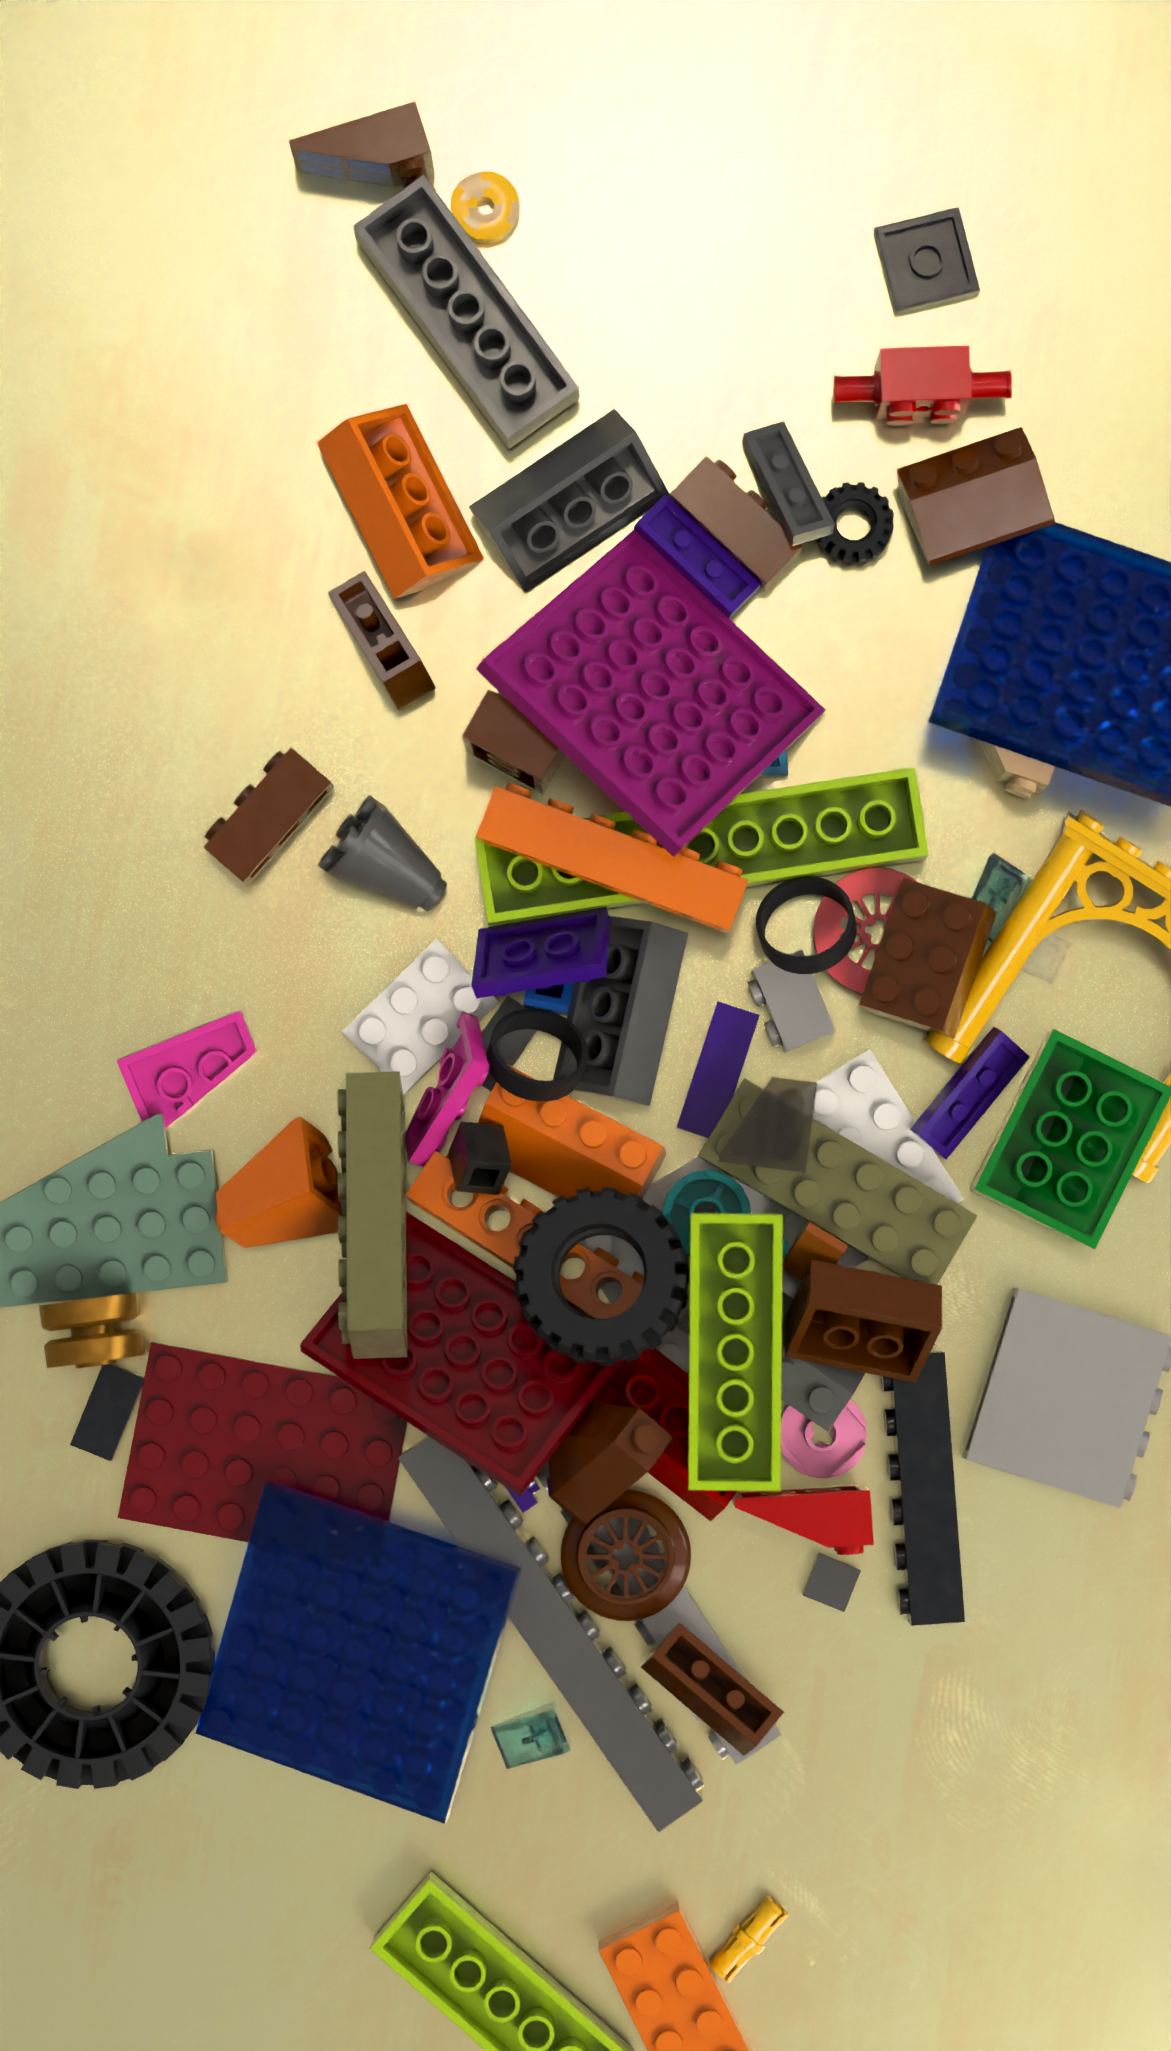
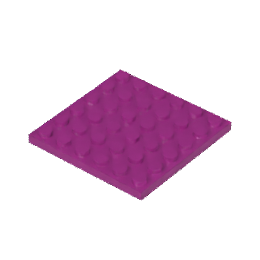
M635 530L629 533L483 658L476 668L489 683L673 857L688 845L826 711L820 703Z

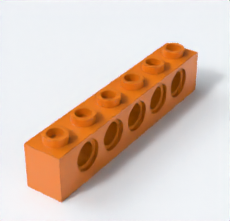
M434 1151L406 1193V1197L417 1207L513 1268L514 1257H518L521 1247L518 1243L523 1232L529 1233L534 1225L532 1219L541 1209L525 1199L522 1200L520 1205L505 1196L509 1189L504 1185L499 1195L473 1193V1198L468 1205L463 1207L452 1205L451 1195L456 1187L449 1153L444 1157L437 1151ZM497 1210H505L510 1213L508 1226L500 1231L489 1229L487 1225L489 1216ZM578 1243L564 1258L562 1265L570 1258H579L585 1262L584 1272L578 1278L567 1279L562 1276L560 1269L559 1279L561 1291L567 1303L587 1317L605 1319L617 1316L628 1310L636 1302L642 1291L644 1275L635 1271L630 1277L616 1268L620 1261L600 1247H597L593 1253ZM607 1282H616L622 1286V1295L614 1303H604L598 1298L599 1289Z

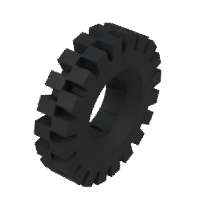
M84 1540L79 1543L71 1544L69 1542L50 1548L25 1561V1563L12 1570L0 1582V1752L8 1760L13 1756L24 1764L21 1770L40 1780L45 1776L57 1780V1786L79 1789L81 1785H93L94 1789L117 1786L119 1782L127 1779L133 1781L151 1772L155 1766L162 1761L165 1762L184 1743L198 1724L197 1721L206 1708L212 1690L210 1688L211 1678L215 1673V1650L211 1648L210 1638L213 1633L207 1614L203 1615L197 1604V1601L200 1599L188 1582L183 1584L174 1574L176 1571L159 1557L154 1559L144 1554V1549L127 1543L118 1545L108 1543V1540ZM88 1616L108 1620L116 1625L113 1630L117 1632L122 1629L134 1646L136 1654L131 1656L132 1661H137L138 1665L134 1686L132 1689L126 1687L122 1692L126 1696L125 1700L112 1708L102 1711L100 1705L95 1706L93 1711L74 1708L65 1703L68 1700L67 1697L64 1696L60 1699L48 1683L46 1674L50 1672V1667L44 1668L47 1644L50 1639L55 1641L59 1637L55 1631L60 1625L74 1618L80 1617L81 1623L87 1622Z

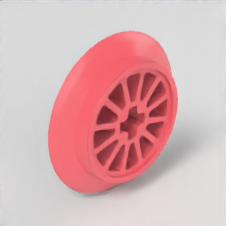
M867 868L853 872L835 883L845 891L851 904L853 902L857 903L865 917V920H862L855 916L856 924L860 926V929H857L856 935L860 936V939L854 942L851 950L861 944L865 945V949L858 962L855 963L846 955L838 964L827 969L828 973L836 981L852 991L863 994L871 969L862 967V963L871 949L874 950L875 960L881 942L880 940L878 944L871 943L872 937L869 933L865 932V927L873 926L876 920H881L884 922L883 929L885 930L902 878L918 882L903 872L888 868ZM874 895V915L870 914L862 897ZM880 895L893 899L885 915H882L880 912ZM826 896L823 897L818 907L814 921L813 932L817 953L829 949L840 939V935H843L845 929L840 928L842 917L848 919V913L844 907Z

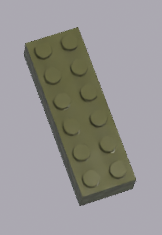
M400 1072L346 1073V1089H338V1115L341 1116L342 1130L338 1131V1156L341 1158L342 1173H338L339 1201L341 1200L342 1216H338L339 1243H341L342 1258H347L338 1260L339 1286L342 1287V1300L347 1301L339 1303V1330H342V1343L350 1344L353 1359L408 1357L405 1102Z
M745 1078L742 1080L698 1155L699 1158L802 1219L813 1223L851 1248L906 1279L937 1285L978 1216Z

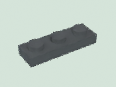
M782 421L744 432L742 444L791 545L795 546L832 535L835 523L785 422Z

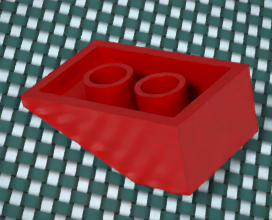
M865 1485L738 1492L732 1498L735 1508L828 1548L834 1547L837 1555L864 1553L863 1546L874 1545L871 1494Z

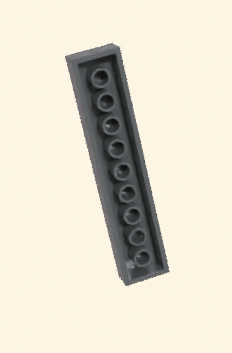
M426 1436L398 1457L399 1461L658 1833L703 1801L701 1788L705 1785L702 1781L701 1773L689 1757L681 1761L675 1750L679 1748L676 1744L678 1742L663 1720L657 1724L649 1715L653 1711L650 1700L637 1683L632 1687L628 1685L623 1677L627 1673L625 1671L626 1666L612 1646L606 1650L603 1649L597 1640L601 1636L599 1633L601 1631L586 1609L580 1614L571 1603L575 1598L561 1573L553 1577L545 1566L549 1562V1556L535 1536L527 1540L519 1527L523 1525L522 1522L524 1520L509 1499L502 1503L493 1491L497 1488V1481L429 1436Z

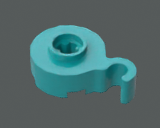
M713 1170L692 1172L679 1179L666 1194L662 1213L667 1221L673 1225L686 1255L690 1256L691 1212H694L698 1204L704 1207L706 1202L713 1203L715 1205L714 1213H751L750 1202L742 1186L729 1175ZM782 1240L783 1260L788 1251V1242L786 1240Z

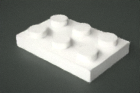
M435 939L342 1032L381 1072H400L403 1094L405 1095L439 1062L445 1047L452 1049L456 1045L461 1035V1029L456 1024L462 1011L478 1017V1021H480L499 1002L494 996L476 999L471 986L473 975Z

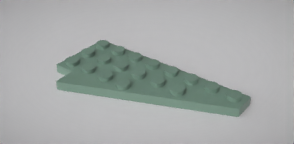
M157 1113L1 1201L0 1307L226 1283L228 1277L223 1234L219 1231L215 1221V1213L217 1212V1183L213 1149L168 1154L164 1113Z

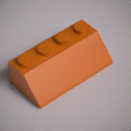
M407 403L347 418L316 442L394 599L425 590L484 560Z
M508 1065L511 1069H513V1070L516 1071L517 1073H519V1074H521V1075H523V1076H525V1077L534 1079L533 1077H531V1076H529V1075H527V1074H525V1073H523V1072H521V1071H519V1070L513 1068L512 1066ZM497 1082L485 1102L478 1123L504 1126L512 1163L510 1172L557 1197L564 1195L565 1199L577 1195L576 1190L588 1187L591 1191H602L603 1187L617 1188L620 1193L628 1194L632 1192L643 1199L667 1155L664 1146L569 1096L546 1102L531 1101L509 1093Z

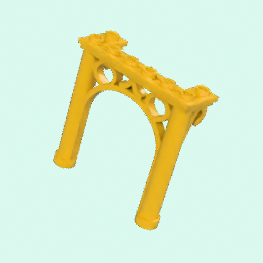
M1083 810L1077 816L1068 811L1064 817L1065 826L1063 827V834L981 959L954 1039L929 1031L924 1041L941 1054L962 1064L977 1036L1036 946L1054 930L1072 922L1086 919L1121 921L1145 930L1171 949V868L1160 861H1157L1154 867L1138 858L1142 850L1122 837H1119L1116 843L1108 839L1101 832L1104 828L1102 822ZM1092 853L1105 860L1095 861L1086 865ZM1105 871L1118 878L1124 886L1122 898L1113 905L1095 906L1086 891V881L1092 873ZM1130 876L1165 898L1154 907L1144 908L1136 905L1134 912L1124 910L1130 904L1133 897V884ZM1075 881L1077 893L1084 907L1072 909L1052 917ZM1165 916V926L1168 931L1150 919L1156 920ZM1171 1072L1169 1073V1075L1167 1076V1078H1166L1165 1081L1163 1082L1164 1084H1166V1085H1168V1086H1170V1087H1171ZM1171 1097L1132 1174L1146 1183H1150L1159 1170L1156 1164L1171 1143Z

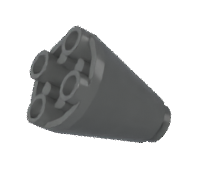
M370 795L363 801L355 816L349 814L336 832V836L341 839L337 847L332 845L318 864L321 869L333 877L417 909L420 906L426 911H429L437 903L448 884L440 878L441 872L390 811Z

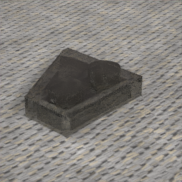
M771 1077L720 1153L718 1162L806 1173L817 1083Z

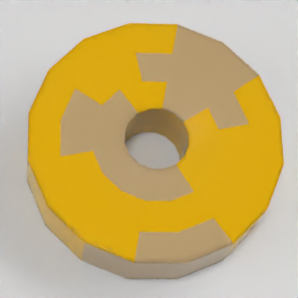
M479 171L468 175L457 184L451 196V212L473 242L492 244L505 239L514 231L520 219V199L516 188L506 177L495 172ZM488 201L494 206L493 210L488 214L480 213L477 207L481 202Z

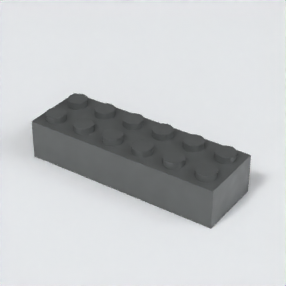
M422 175L352 225L355 239L508 449L580 399V387L425 175Z

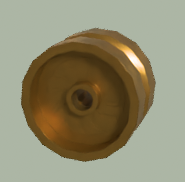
M137 1293L39 1305L43 1329L47 1331L70 1329L71 1337L50 1340L44 1345L47 1368L75 1365L76 1368L117 1363V1359L145 1355L142 1332L136 1329L113 1330V1323L131 1321L140 1315Z

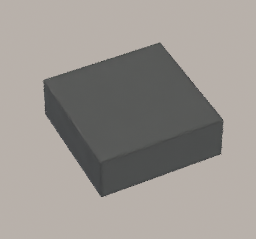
M818 1553L802 1595L845 1612L861 1570Z

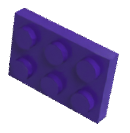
M607 907L478 929L471 983L476 999L503 996L508 993L531 989H546L555 985L579 981L588 982L593 979L606 977L611 924Z

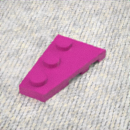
M241 1009L121 1057L117 1059V1064L141 1121L143 1122L157 1113H164L166 1129L257 1052V1048Z
M462 1011L456 1024L461 1029V1035L454 1050L445 1047L439 1060L441 1067L438 1073V1084L436 1088L428 1087L425 1090L405 1133L408 1161L421 1167L426 1165L434 1151L440 1152L451 1124L454 1120H459L463 1116L468 1104V1097L475 1086L483 1084L489 1072L490 1065L487 1061L478 1017Z

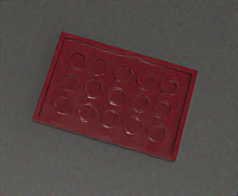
M407 1212L408 1357L353 1359L350 1344L342 1343V1330H339V1303L347 1302L342 1300V1293L300 1343L301 1352L518 1496H521L625 1360L616 1361L613 1366H600L599 1363L588 1362L587 1365L576 1362L573 1358L564 1354L561 1355L553 1350L538 1336L524 1317L519 1300L516 1298L514 1283L516 1282Z
M151 1342L118 1518L377 1567L381 1566L400 1467L398 1457L403 1451L408 1422L338 1376Z

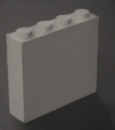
M1014 1288L962 1458L1121 1508L1123 1499L1130 1501L1136 1486L1137 1475L1132 1474L1136 1456L1143 1458L1149 1443L1150 1432L1144 1431L1149 1414H1157L1162 1400L1163 1390L1157 1387L1162 1371L1169 1372L1171 1369V1336L1020 1288Z

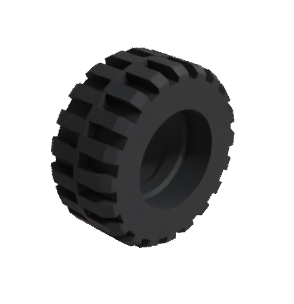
M589 1187L576 1190L577 1195L565 1199L564 1195L553 1200L554 1206L545 1213L540 1210L532 1219L534 1225L529 1233L523 1232L518 1243L521 1247L518 1257H514L513 1271L516 1274V1283H514L516 1298L519 1300L522 1308L521 1311L530 1326L541 1339L559 1354L567 1355L573 1358L574 1361L587 1365L588 1362L599 1363L600 1366H613L614 1362L626 1360L628 1363L639 1359V1354L649 1348L651 1351L662 1344L661 1339L668 1331L672 1333L679 1323L678 1316L681 1309L686 1307L688 1299L687 1286L690 1283L687 1256L673 1225L667 1221L664 1214L656 1206H650L643 1201L641 1196L632 1192L623 1194L618 1192L617 1188L603 1187L602 1191H591ZM598 1235L615 1236L629 1243L641 1257L644 1266V1284L636 1302L625 1312L605 1319L587 1317L574 1310L562 1294L559 1279L561 1265L568 1252L581 1241Z

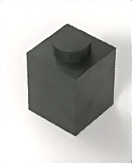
M461 1121L448 1151L456 1191L499 1195L512 1166L504 1126Z

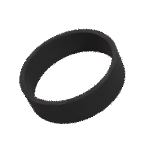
M798 877L779 884L765 896L756 916L757 933L767 958L780 969L795 974H813L835 966L849 953L857 933L856 919L848 895L837 884L820 877ZM808 894L823 895L837 901L847 911L848 923L843 935L833 946L821 953L803 957L791 956L776 950L765 939V928L771 914L781 904L794 897Z
M527 1008L513 1011L498 1021L493 1029L486 1056L490 1065L489 1072L502 1088L526 1100L546 1102L563 1098L577 1087L587 1062L588 1048L582 1033L566 1018L551 1011ZM533 1029L543 1031L557 1037L569 1047L576 1059L577 1069L569 1076L558 1080L541 1081L531 1079L517 1073L503 1061L498 1052L496 1042L505 1034L516 1030Z

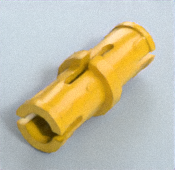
M767 1895L743 1924L738 1923L732 1930L734 1935L713 1959L708 1962L709 1966L717 1975L730 1983L754 1954L759 1955L765 1948L763 1943L784 1919L789 1916L788 1912L776 1900Z

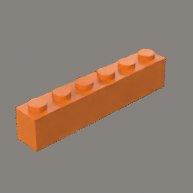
M507 783L505 789L497 786L494 787L476 834L477 841L729 934L749 881L740 877L742 869L721 861H717L715 867L698 861L700 858L699 853L687 848H683L673 857L666 849L656 846L657 841L647 833L633 830L631 836L615 831L616 823L595 814H591L589 820L572 815L574 807L551 798H549L547 805L530 799L532 794L530 790L512 783Z

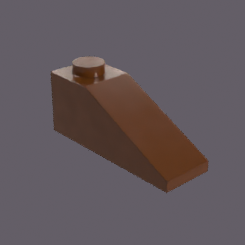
M365 570L327 592L398 711L436 688L419 655Z

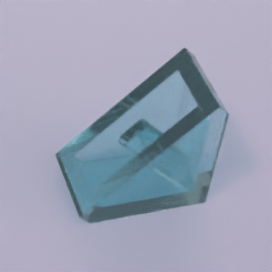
M995 853L989 856L971 898L988 904L997 912L988 938L990 942L994 941L1032 882L1030 876Z
M555 1701L490 1727L507 1769L565 1754L571 1750V1740Z

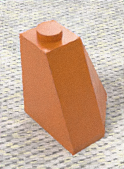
M301 1116L293 1119L216 1192L217 1212L215 1213V1221L219 1231L243 1248L337 1233L338 1216H342L341 1200L339 1201L338 1173L332 1161L326 1156L333 1151L326 1136Z

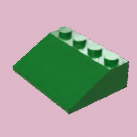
M1055 1029L1048 1031L970 1190L1079 1243L1096 1249L1171 1097V1087Z

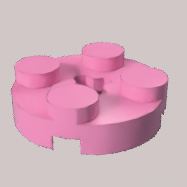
M851 1399L833 1423L834 1429L830 1433L833 1441L829 1445L822 1441L816 1445L812 1443L811 1438L815 1433L811 1427L815 1423L790 1405H787L781 1416V1451L794 1469L803 1475L811 1477L831 1478L845 1474L858 1463L866 1445V1423L861 1410Z

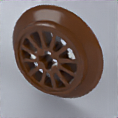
M626 1490L586 1525L582 1526L572 1517L562 1539L561 1567L569 1589L587 1609L608 1619L635 1621L660 1612L678 1596L689 1574L691 1547L682 1521L666 1503L641 1491ZM630 1517L642 1521L633 1538L628 1537V1518ZM623 1518L622 1538H618L609 1523L610 1520ZM604 1525L614 1543L610 1544L595 1536L594 1533L599 1527ZM646 1525H650L657 1532L656 1535L642 1543L637 1542ZM661 1540L665 1549L663 1553L643 1552V1549L656 1541ZM590 1541H594L608 1549L609 1552L588 1553V1544ZM625 1543L633 1545V1553L639 1555V1559L637 1562H629L627 1568L619 1567V1559L613 1557V1552L615 1549L622 1550ZM588 1559H606L609 1561L594 1572H590L587 1564ZM664 1559L665 1561L662 1571H658L645 1564L643 1560ZM639 1568L658 1577L650 1587L646 1586L638 1572ZM609 1569H614L606 1587H602L597 1583L596 1577ZM619 1574L624 1576L623 1594H616L610 1591ZM629 1574L635 1576L642 1588L641 1592L635 1594L628 1593Z

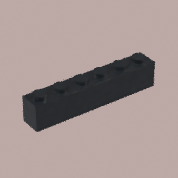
M934 1351L930 1352L916 1383L881 1376L883 1392L891 1391L892 1409L884 1410L886 1436H894L895 1454H888L890 1481L898 1482L899 1498L891 1499L893 1526L901 1525L902 1543L894 1544L896 1570H904L905 1588H898V1605L900 1615H908V1622L911 1626L965 1622L945 1352Z

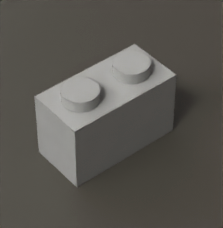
M803 949L789 954L791 956H805ZM772 962L754 968L751 971L754 979L748 981L747 984L756 1006L764 1004L771 1020L765 1022L764 1026L773 1047L781 1045L784 1053H787L836 1032L813 974L787 972Z

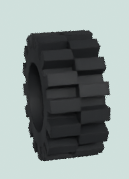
M858 481L857 485L845 482L839 488L833 487L825 497L823 496L822 499L835 526L832 535L815 540L818 545L822 546L823 553L827 557L831 555L835 558V562L839 564L848 562L849 566H857L860 562H864V564L871 562L875 556H879L884 551L893 533L894 513L893 509L889 508L887 497H882L878 493L879 489L874 486L868 488L864 482ZM847 508H859L869 516L871 528L865 537L858 540H850L843 537L838 531L837 517Z

